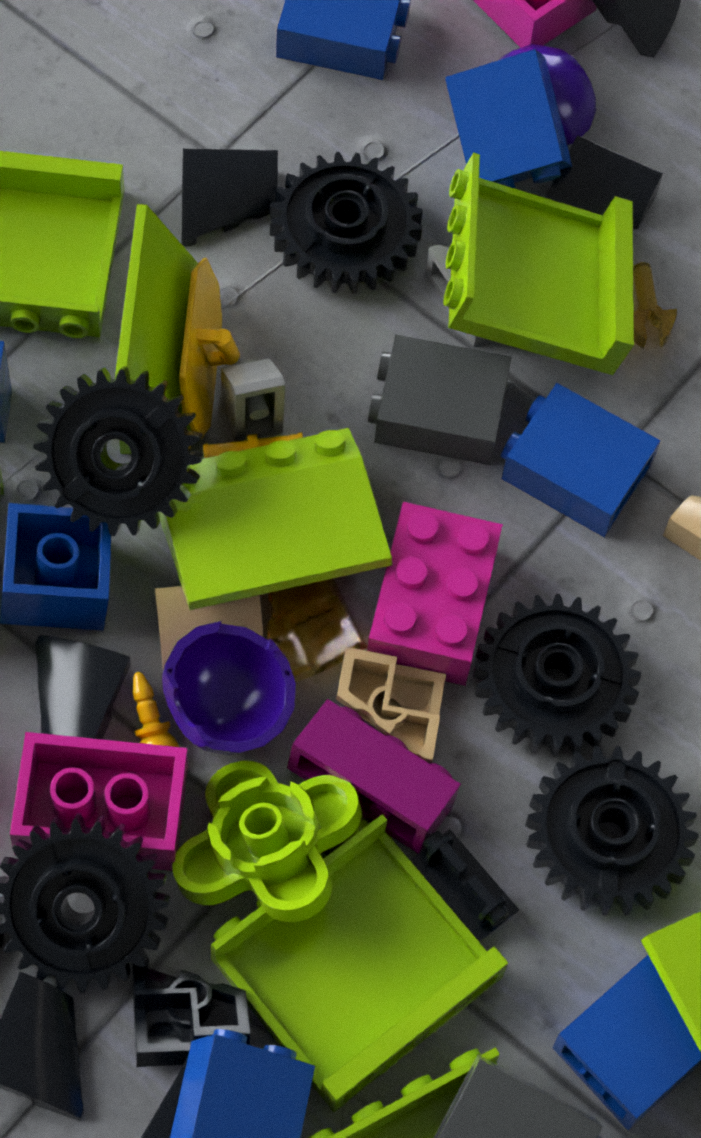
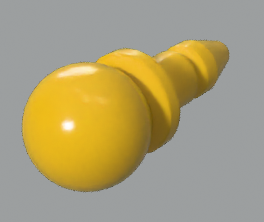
M136 672L133 676L132 695L134 701L137 702L136 710L143 727L142 729L134 730L135 736L140 738V743L179 747L176 738L168 732L171 727L170 721L163 723L159 721L160 714L157 703L153 700V688L143 673Z

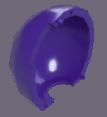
M535 44L503 55L499 60L536 49L545 56L567 146L573 144L577 135L582 137L590 129L596 114V97L589 77L574 57L562 49Z
M222 621L197 626L177 641L162 672L163 692L175 722L182 733L195 746L208 752L234 755L264 747L284 730L294 711L296 682L287 657L271 638L267 640L247 627L222 624Z

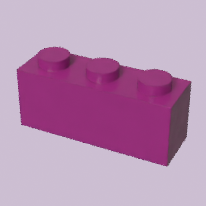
M329 699L325 701L292 743L287 769L305 781L316 776L333 775L350 782L357 792L362 808V818L371 823L383 814L387 819L385 830L387 834L416 853L422 851L425 840L435 833L448 815L461 786L442 766L435 763H427L410 752L407 746L398 738L382 734L365 723L363 718L353 709L340 707Z

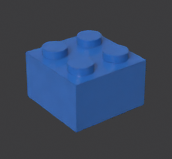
M8 503L0 624L104 631L109 601L111 535L108 530V524L102 522L94 532L89 531L88 516L83 515L74 523L70 521L73 511L71 507L56 509L54 506Z

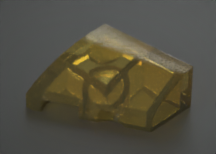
M334 578L269 593L268 600L272 604L273 612L268 622L267 640L271 638L287 657L295 682L317 675L343 662L346 647L360 650L367 649L368 646Z

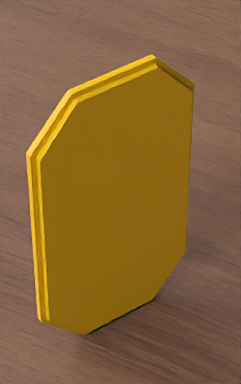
M203 258L191 272L179 374L180 392L184 396L182 413L195 412L196 417L190 422L189 426L192 431L200 432L204 437L211 427L217 366L235 364L240 358V352L230 331L222 329L219 283L207 258Z

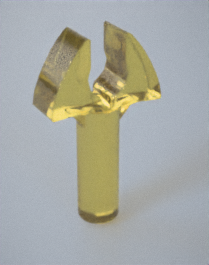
M639 262L633 266V278L638 302V309L634 311V342L644 349L647 341L645 324L647 320H650L651 324L659 331V342L662 348L673 330L677 309L663 310L657 305L651 265L647 262Z

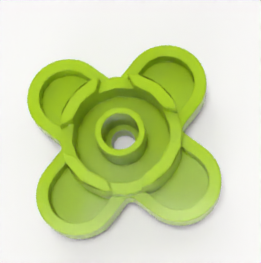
M249 760L233 762L219 769L211 777L205 790V799L213 822L208 823L206 831L187 840L176 852L175 862L172 863L173 876L180 892L193 903L215 905L225 902L247 890H251L255 893L264 911L276 920L299 922L316 915L327 904L332 892V881L327 866L320 854L351 837L359 827L362 819V808L355 788L350 782L333 775L316 776L300 784L290 781V786L278 783L273 773L265 765Z

